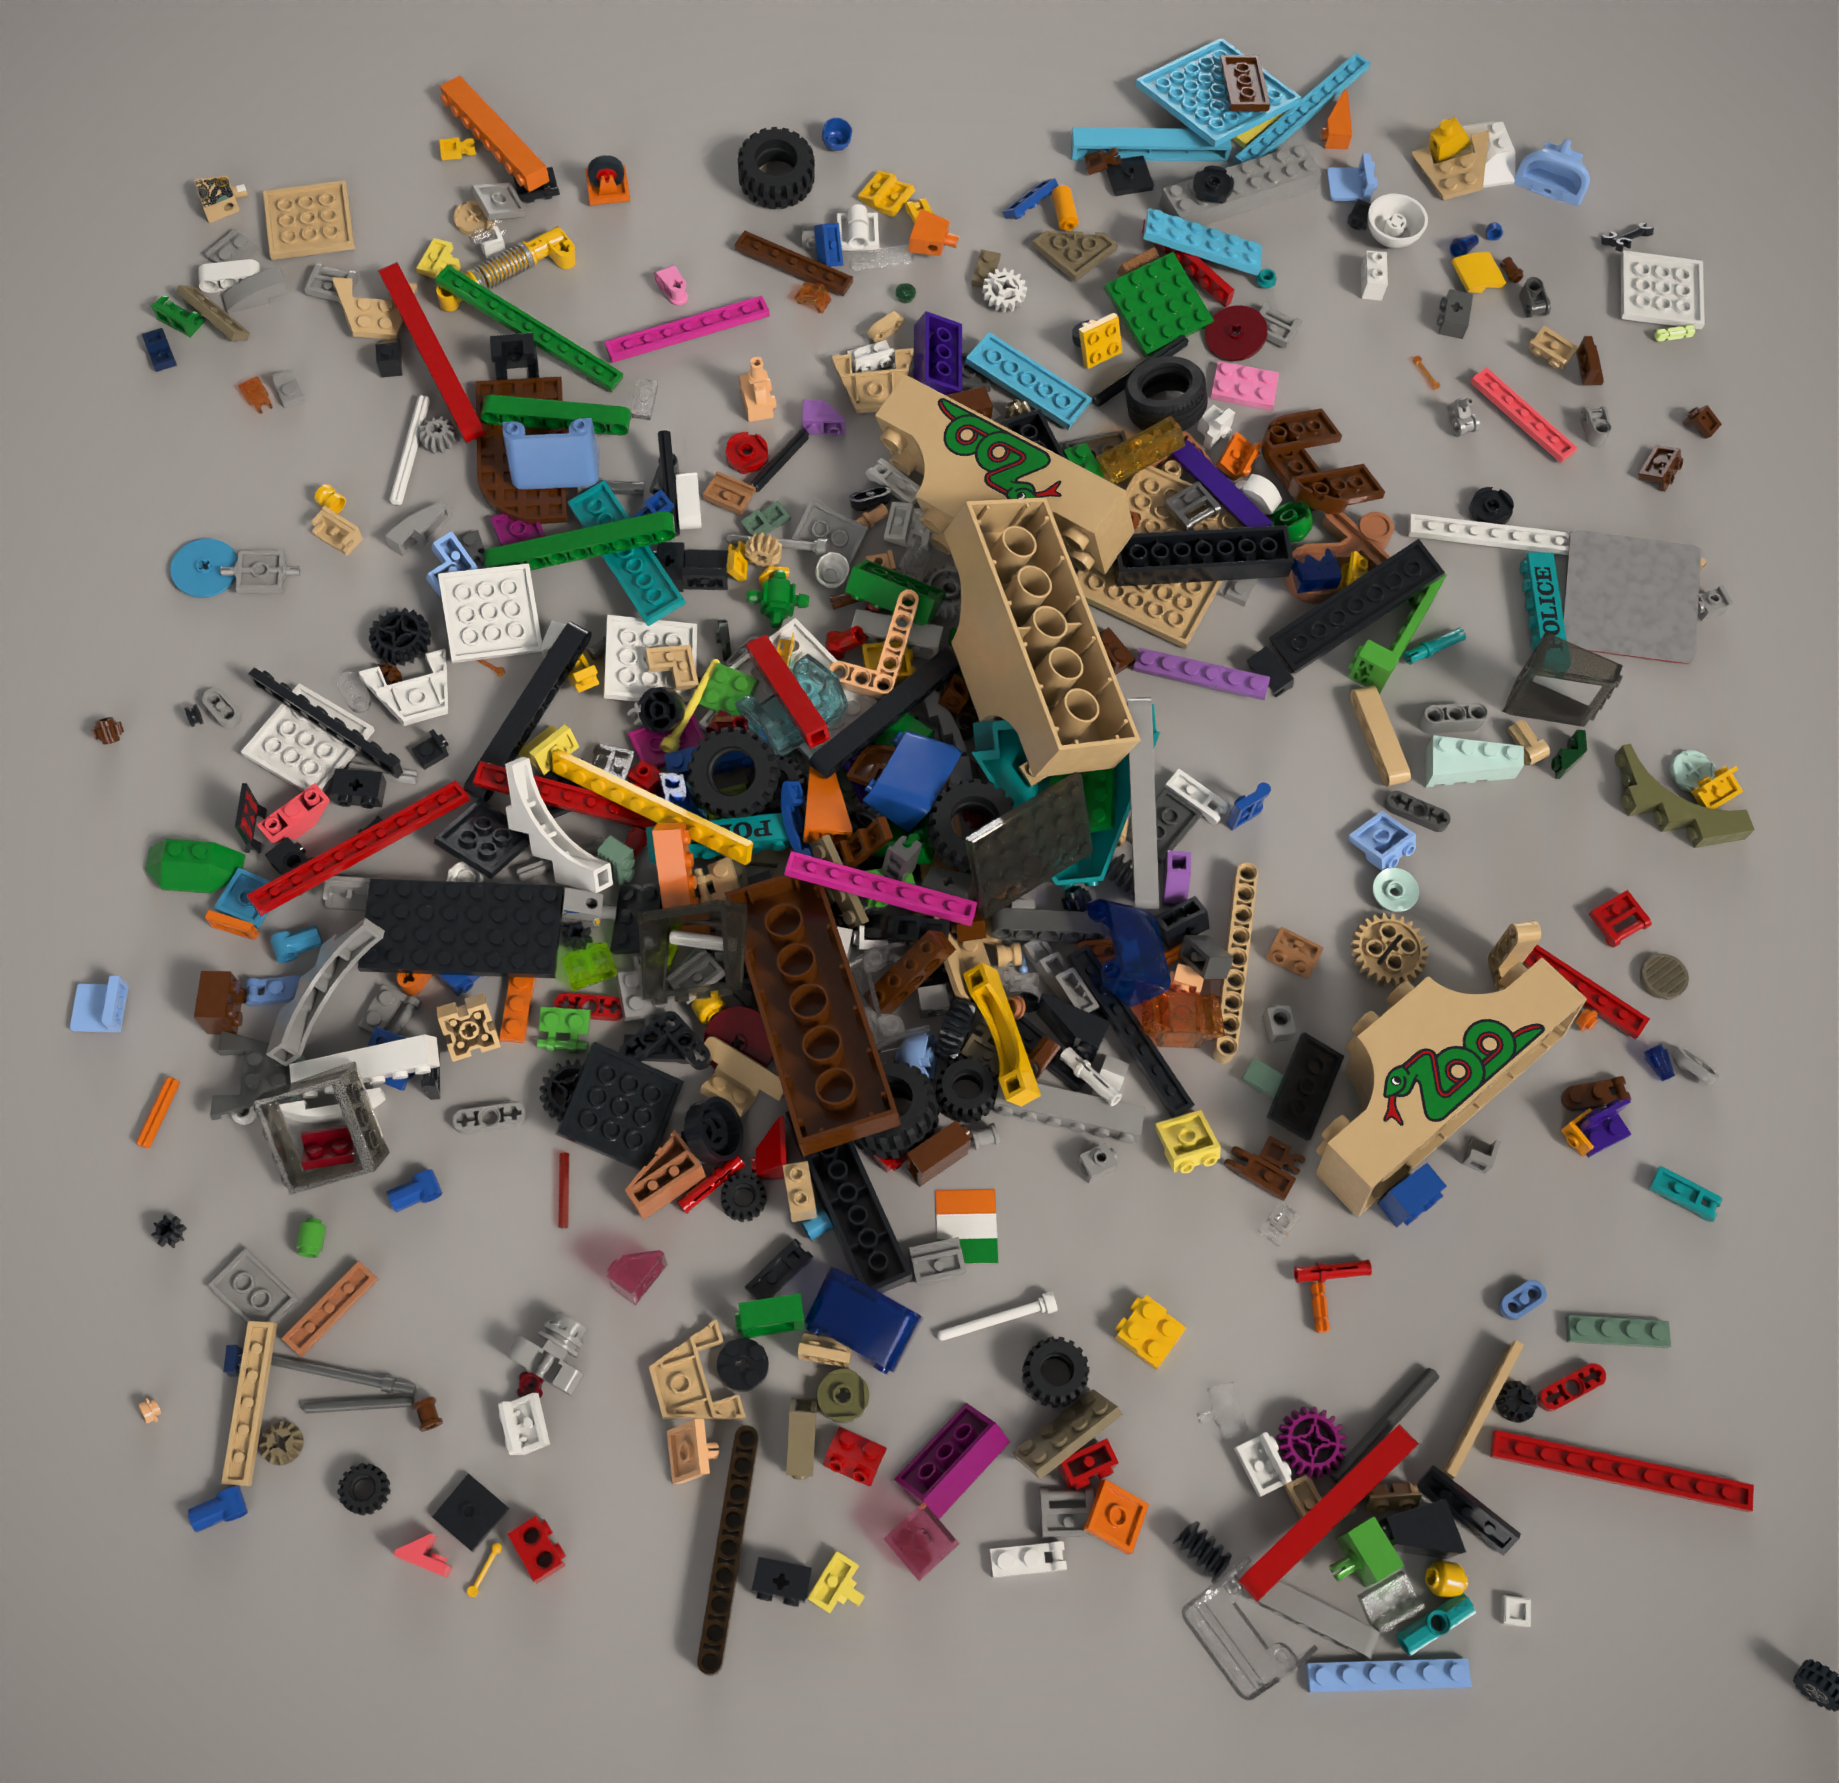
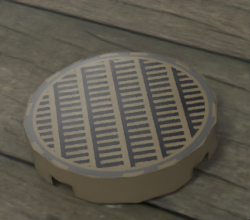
M1656 954L1649 957L1641 966V984L1653 997L1672 1000L1680 996L1688 987V970L1674 956Z

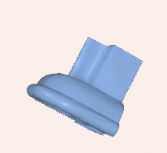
M1565 139L1561 145L1546 142L1543 149L1525 156L1515 175L1514 184L1546 197L1579 206L1589 187L1590 176L1585 165L1581 162L1584 154L1573 151L1570 148L1571 141Z

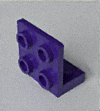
M1617 1098L1608 1103L1604 1109H1595L1588 1113L1586 1118L1577 1123L1579 1125L1578 1128L1594 1146L1586 1154L1588 1158L1632 1135L1618 1114L1631 1103L1629 1098L1623 1101Z

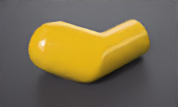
M768 566L759 576V583L762 586L763 581L768 582V579L773 578L775 570L785 571L786 578H788L789 567Z

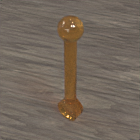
M1415 356L1413 363L1421 368L1432 383V388L1434 390L1439 389L1440 383L1435 381L1421 362L1422 358Z
M483 659L476 660L494 670L497 676H504L505 670L503 667H496Z

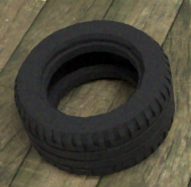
M1162 356L1146 361L1131 373L1125 385L1126 403L1130 420L1138 428L1150 434L1172 435L1183 432L1195 425L1207 409L1208 399L1204 373L1195 363L1182 357ZM1164 391L1183 392L1179 397L1170 400L1149 399L1151 396Z

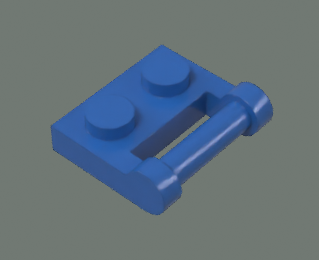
M1260 783L1255 792L1247 797L1242 795L1235 800L1234 807L1230 811V817L1227 821V825L1231 830L1236 829L1261 813L1263 809L1262 803L1271 791L1268 783Z

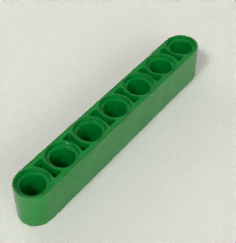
M487 395L484 397L480 418L485 423L503 425V422H519L528 428L569 431L570 424L576 419L592 418L596 434L624 436L629 432L632 413L623 406Z

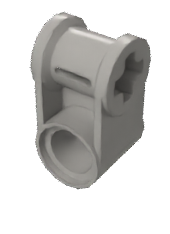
M1605 406L1599 409L1583 407L1580 420L1584 428L1586 440L1591 446L1600 447L1604 444L1612 429L1608 410Z

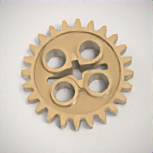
M1385 913L1381 915L1380 919L1376 915H1373L1371 921L1365 919L1363 925L1360 924L1357 932L1354 933L1352 937L1354 941L1350 945V947L1354 948L1351 956L1358 957L1354 961V965L1361 964L1362 966L1359 973L1366 971L1368 973L1366 976L1367 980L1373 976L1375 978L1374 984L1382 980L1384 987H1387L1389 982L1392 983L1394 988L1397 987L1399 981L1401 984L1408 980L1413 982L1416 975L1419 976L1423 970L1421 968L1426 966L1427 962L1425 960L1429 956L1428 953L1424 952L1428 948V944L1421 943L1425 936L1417 935L1420 928L1412 929V921L1405 924L1404 916L1399 921L1396 920L1394 913L1390 919L1387 918ZM1382 932L1388 933L1391 938L1385 937ZM1397 936H1401L1402 939L1389 953L1383 963L1378 965L1377 961H1379ZM1401 946L1407 947L1410 952L1404 951ZM1369 948L1376 950L1377 954L1371 953ZM1388 963L1395 964L1397 969L1391 968Z

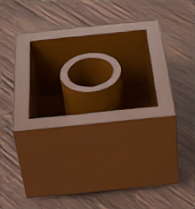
M201 971L194 1018L207 1034H221L222 1031L237 1035L238 1026L241 1027L242 1025L241 1005L245 1003L246 990L231 971Z

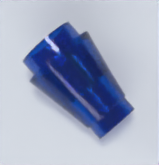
M1475 234L1454 239L1450 245V253L1455 258L1468 254L1478 245V237Z
M1662 1044L1644 1052L1646 1056L1644 1059L1657 1076L1660 1077L1661 1081L1675 1076L1667 1048L1664 1049Z

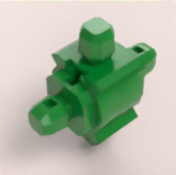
M775 570L773 578L768 579V582H762V592L758 591V589L747 591L746 601L752 604L761 603L760 613H766L765 616L770 618V625L773 628H780L784 619H787L788 616H793L794 606H798V608L809 607V596L801 593L795 595L796 585L794 583L790 584L783 570Z

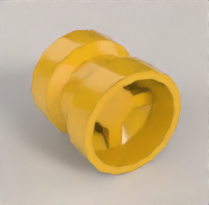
M329 484L322 485L314 495V499L319 505L326 506L337 514L345 507L346 499L341 494L336 493L335 489Z

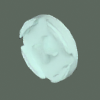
M1686 750L1672 760L1669 768L1670 777L1677 787L1691 793V790L1698 787V781L1707 776H1710V778L1715 776V765L1713 762L1710 763L1705 754L1695 750Z

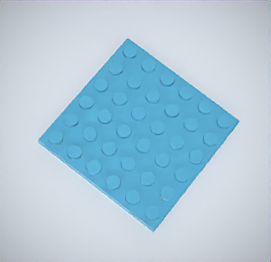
M1222 38L1136 79L1135 85L1213 147L1295 107L1301 101V96L1262 68L1270 101L1269 111H1230L1220 67V56L1244 54Z

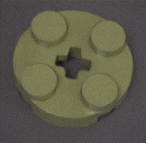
M833 1370L818 1386V1406L827 1419L837 1423L852 1422L863 1415L868 1405L869 1389L867 1383L853 1370ZM840 1389H845V1392L851 1395L850 1398L846 1399L845 1403H841L840 1399L835 1397L836 1394H840Z

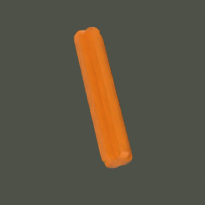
M171 1077L165 1078L136 1140L138 1146L147 1149L151 1147L180 1085L178 1080Z

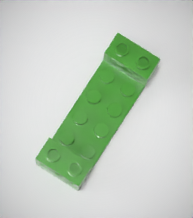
M1446 573L1445 576L1405 601L1406 604L1414 608L1410 611L1406 622L1402 625L1389 649L1369 639L1364 647L1359 645L1348 667L1351 669L1349 679L1364 687L1375 685L1379 694L1381 693L1447 576Z

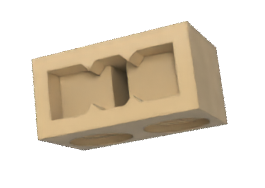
M808 1161L783 1165L792 1222L817 1218Z

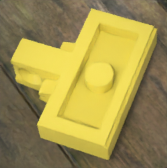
M433 238L416 267L417 274L435 279L447 264L460 271L459 259L451 255L454 249L452 243Z
M836 1550L808 1595L807 1600L828 1614L832 1612L837 1602L844 1605L846 1600H849L859 1607L865 1597L854 1589L857 1583L852 1580L859 1565Z

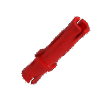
M737 1155L732 1160L726 1161L719 1168L716 1166L713 1169V1173L677 1201L678 1205L688 1214L690 1210L744 1167V1162Z
M1368 1259L1334 1264L1318 1262L1314 1266L1294 1268L1296 1283L1308 1281L1323 1283L1328 1279L1371 1276L1372 1274L1371 1262Z

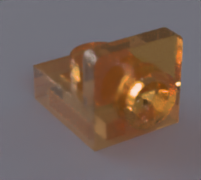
M803 283L794 297L798 304L815 305L818 313H824L831 301V297L824 284Z

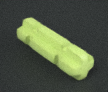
M1694 325L1666 328V330L1665 328L1657 329L1654 337L1657 342L1665 341V339H1680L1683 336L1684 338L1693 337L1695 329Z

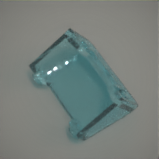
M810 654L800 658L793 666V675L828 726L843 716L848 709V701L840 680L835 673ZM774 694L762 703L752 695H747L735 703L739 714L745 716L750 727L771 746L775 755L785 756L805 742Z

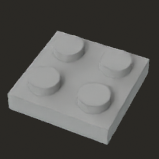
M510 182L473 185L471 192L487 220L526 216L527 210Z

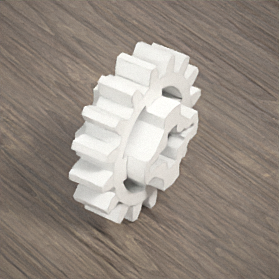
M1003 268L1002 272L995 269L994 274L989 273L988 278L984 280L982 293H984L983 299L989 300L988 306L995 305L996 311L1002 308L1003 312H1006L1007 308L1014 311L1015 306L1020 308L1021 303L1025 301L1027 287H1024L1026 281L1020 280L1021 274L1015 276L1013 275L1014 270L1008 273L1006 268Z

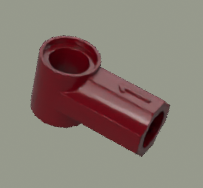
M718 710L706 727L708 734L712 731L719 732L721 728L725 727L730 729L740 727L744 730H749L748 720L744 715H730L724 710Z

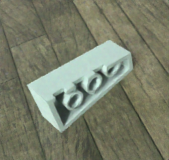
M1433 735L1426 747V788L1434 787V785L1444 784V786L1453 785L1457 782L1475 783L1477 780L1515 779L1524 766V746Z

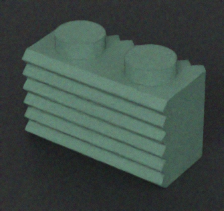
M610 835L597 849L598 858L610 862L612 880L620 886L630 882L636 874L634 850Z

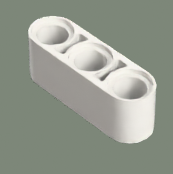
M252 259L203 264L198 268L199 288L206 293L228 291L242 280L259 273L260 264Z
M697 473L675 474L680 530L702 528Z

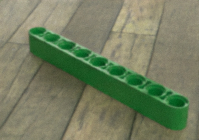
M662 511L490 548L484 551L483 554L484 568L529 563L530 571L667 542L675 538L674 516L670 512Z

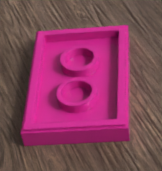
M694 714L679 738V750L700 746L698 742L702 738L705 740ZM642 727L627 733L639 762L643 760L648 764H654L658 769L666 766L664 754L667 752L660 748V744L664 737L672 734L673 730L658 733Z

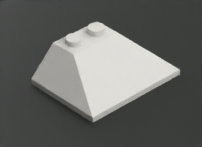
M1490 121L1461 125L1470 141L1471 135L1489 130L1483 188L1514 184L1515 150L1504 123ZM1468 146L1450 159L1474 153L1473 146Z

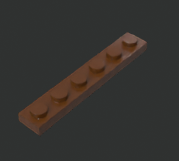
M745 230L735 243L736 251L843 297L853 283V276Z

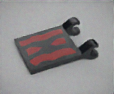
M242 783L235 828L245 842L244 851L246 853H250V850L261 853L262 843L253 838L257 816L265 819L267 809L258 804L248 784Z

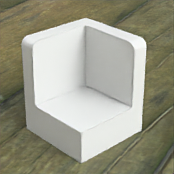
M498 226L493 227L495 238L480 242L482 252L488 261L490 258L493 259L494 256L497 257L498 254L501 255L502 252L505 253L506 251Z

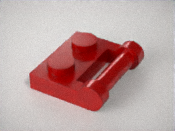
M1628 890L1595 908L1588 914L1604 934L1608 945L1612 948L1620 945L1623 939L1640 929L1645 930L1652 925L1651 919ZM1634 915L1636 918L1634 923L1617 933L1612 927Z

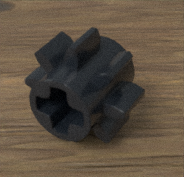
M1080 885L1066 889L1065 898L1061 899L1064 909L1076 912L1087 911L1089 909L1088 902L1092 901L1089 890L1082 889Z
M581 921L579 924L574 925L569 923L568 931L562 932L563 936L567 938L564 940L565 947L571 945L574 953L581 949L586 951L587 944L593 943L592 937L588 936L592 933L591 928H584Z
M164 1215L163 1220L159 1223L154 1222L156 1232H153L151 1236L159 1239L157 1243L159 1246L164 1247L168 1243L172 1248H175V1243L185 1240L182 1235L183 1231L187 1230V1227L183 1224L179 1225L181 1219L177 1216L170 1220Z

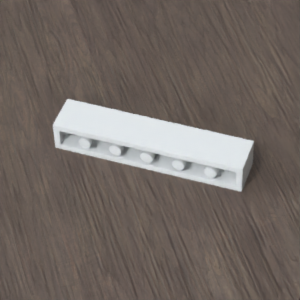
M425 1034L289 1064L292 1094L302 1095L303 1099L316 1098L320 1092H325V1094L339 1093L340 1088L347 1087V1089L361 1088L363 1083L370 1082V1084L384 1083L385 1078L390 1077L393 1079H404L408 1077V1073L427 1074L431 1072V1068L440 1067L437 1037Z

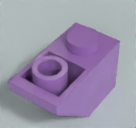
M803 399L802 429L811 435H845V418L825 400Z
M1167 851L1163 862L1164 905H1178L1188 899L1191 876V852Z

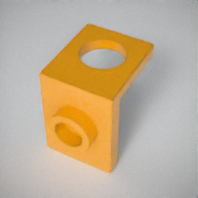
M1591 1108L1568 1123L1561 1130L1566 1136L1568 1144L1576 1148L1581 1156L1587 1154L1594 1146L1576 1124L1584 1119L1588 1113L1592 1112Z

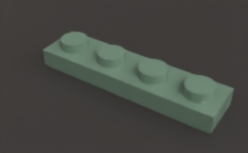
M1568 1315L1565 1317L1567 1342L1652 1348L1671 1347L1669 1321Z

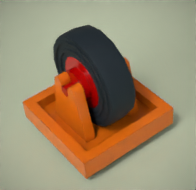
M602 155L591 160L588 168L585 169L590 206L630 202L625 165H622L618 158L611 155Z

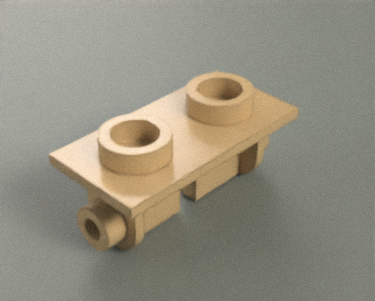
M1411 1482L1393 1483L1391 1485V1493H1389L1387 1484H1378L1365 1497L1368 1498L1365 1511L1383 1513L1388 1510L1407 1511L1418 1507L1422 1493H1418L1417 1485H1412Z

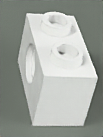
M1367 250L1361 265L1362 299L1382 301L1388 285L1387 252Z

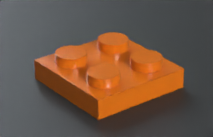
M1107 1479L1101 1480L1083 1530L1127 1555L1132 1554L1149 1504Z

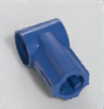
M429 1169L419 1172L413 1176L411 1181L387 1191V1195L394 1211L397 1213L419 1202L427 1203L439 1198L442 1195V1190L434 1171Z
M240 1486L225 1489L219 1492L216 1498L188 1509V1518L194 1532H200L222 1521L229 1522L246 1515L248 1510Z

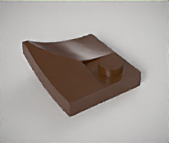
M868 745L847 773L848 780L864 786L872 778L876 780L881 775L896 747Z

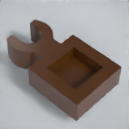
M1272 1136L1268 1137L1259 1157L1280 1169L1285 1165L1288 1171L1294 1175H1298L1300 1169L1296 1168L1293 1162L1297 1161L1303 1164L1306 1160L1300 1154H1290L1289 1152L1292 1147Z

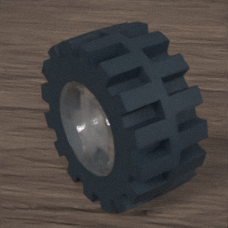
M1806 1659L1793 1677V1683L1796 1684L1795 1686L1801 1690L1804 1696L1809 1697V1700L1816 1702L1818 1706L1825 1707L1826 1710H1832L1833 1712L1839 1710V1674L1831 1671L1828 1666H1823L1821 1662Z

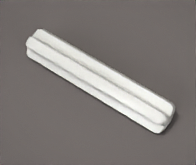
M673 930L669 936V942L674 945L738 953L740 950L739 940L734 938Z

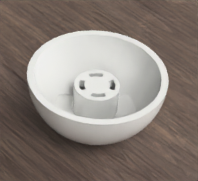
M1387 194L1377 198L1371 204L1368 212V226L1372 236L1380 244L1389 248H1403L1413 244L1422 236L1428 224V216L1423 206L1415 199L1402 194Z

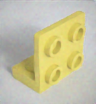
M564 724L557 729L551 725L526 744L518 755L520 758H529L531 766L545 775L552 770V753L560 749L571 754L579 748V745L568 726Z

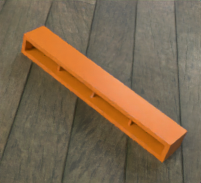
M461 76L440 85L442 103L451 109L456 118L459 117L462 120L465 128L472 131L474 137L483 143L488 152L491 151L494 154L497 162L505 166L506 171L516 178L520 186H524L528 192H531L549 182L546 165Z

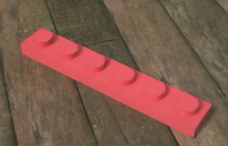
M1487 367L1472 378L1470 383L1558 462L1562 463L1575 453L1577 447Z

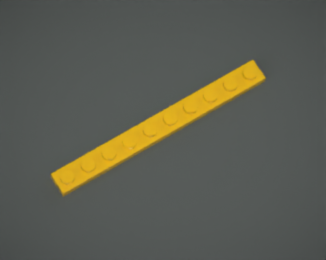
M560 749L552 753V772L657 823L685 822L686 830H690L692 840L745 866L751 861L752 841Z

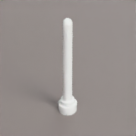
M1052 1291L1041 1294L1042 1297L1037 1298L1038 1301L941 1330L938 1332L937 1337L939 1340L944 1341L1041 1311L1042 1313L1047 1312V1314L1058 1311Z

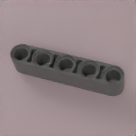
M999 908L991 912L992 935L1000 940L1079 943L1088 940L1106 939L1103 915L1096 912Z

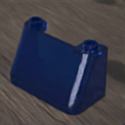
M1098 899L1086 904L1089 918L1094 922H1103L1110 929L1116 957L1108 960L1102 966L1101 977L1103 985L1129 1007L1138 1005L1166 992L1171 984V978L1155 916L1146 909L1105 899Z
M831 1265L804 1322L808 1324L806 1328L808 1331L817 1336H820L821 1332L875 1362L874 1368L887 1375L889 1371L895 1373L924 1317Z

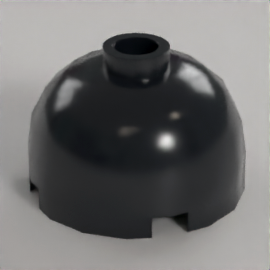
M667 687L650 688L643 693L639 700V705L641 704V712H638L639 718L649 731L658 733L670 732L678 727L684 719L685 703L682 697L673 689Z

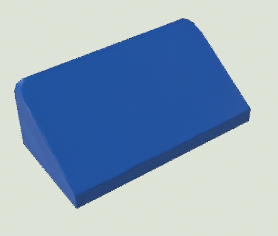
M839 223L815 225L814 233L818 262L829 267L843 266Z

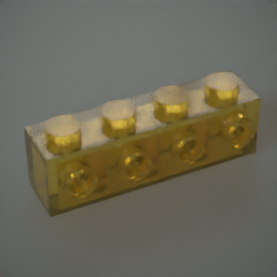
M1169 416L1102 453L1096 459L1104 474V479L1116 485L1186 445L1181 427L1172 416Z

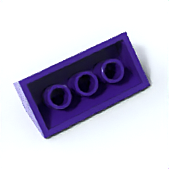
M925 311L914 325L913 379L944 395L962 392V324Z

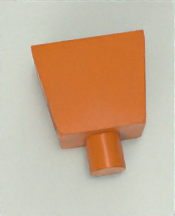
M920 209L910 235L908 252L940 256L945 245L957 247L959 236L949 233V220Z

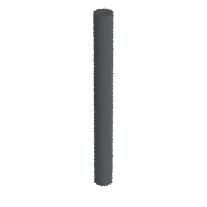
M413 1396L308 1402L305 1403V1413L412 1407L414 1398Z

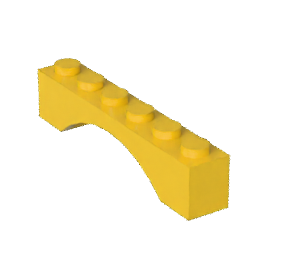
M980 963L963 973L969 994L984 1016L993 1036L999 1058V1082L1005 1099L1022 1107L1040 1097L1041 1093L998 971L991 966Z

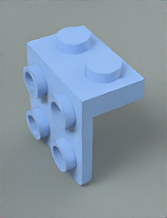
M1363 153L1358 168H1328L1327 179L1330 199L1332 201H1357V199L1370 201L1373 190L1377 188V177H1374L1375 162H1372L1371 153Z

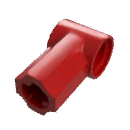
M856 625L843 632H828L826 634L825 649L836 660L843 659L846 651L866 642L863 628Z

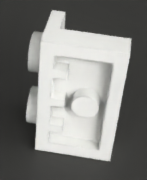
M886 340L847 351V354H851L854 373L887 368L895 362L894 348L890 349Z

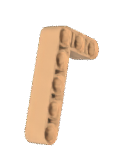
M904 590L898 597L877 670H871L843 661H836L829 667V681L833 686L876 699H882L895 688L918 610L919 598L915 591ZM911 600L914 604L912 606H905L902 602ZM898 621H905L908 625L906 627H899L896 623ZM897 641L902 646L893 648L890 646V643ZM887 662L894 663L895 668L886 669L884 667V664ZM836 671H842L845 673V676L836 678L833 674ZM858 677H864L867 682L865 684H858L855 680ZM881 683H885L889 686V688L883 691L880 690L877 686Z

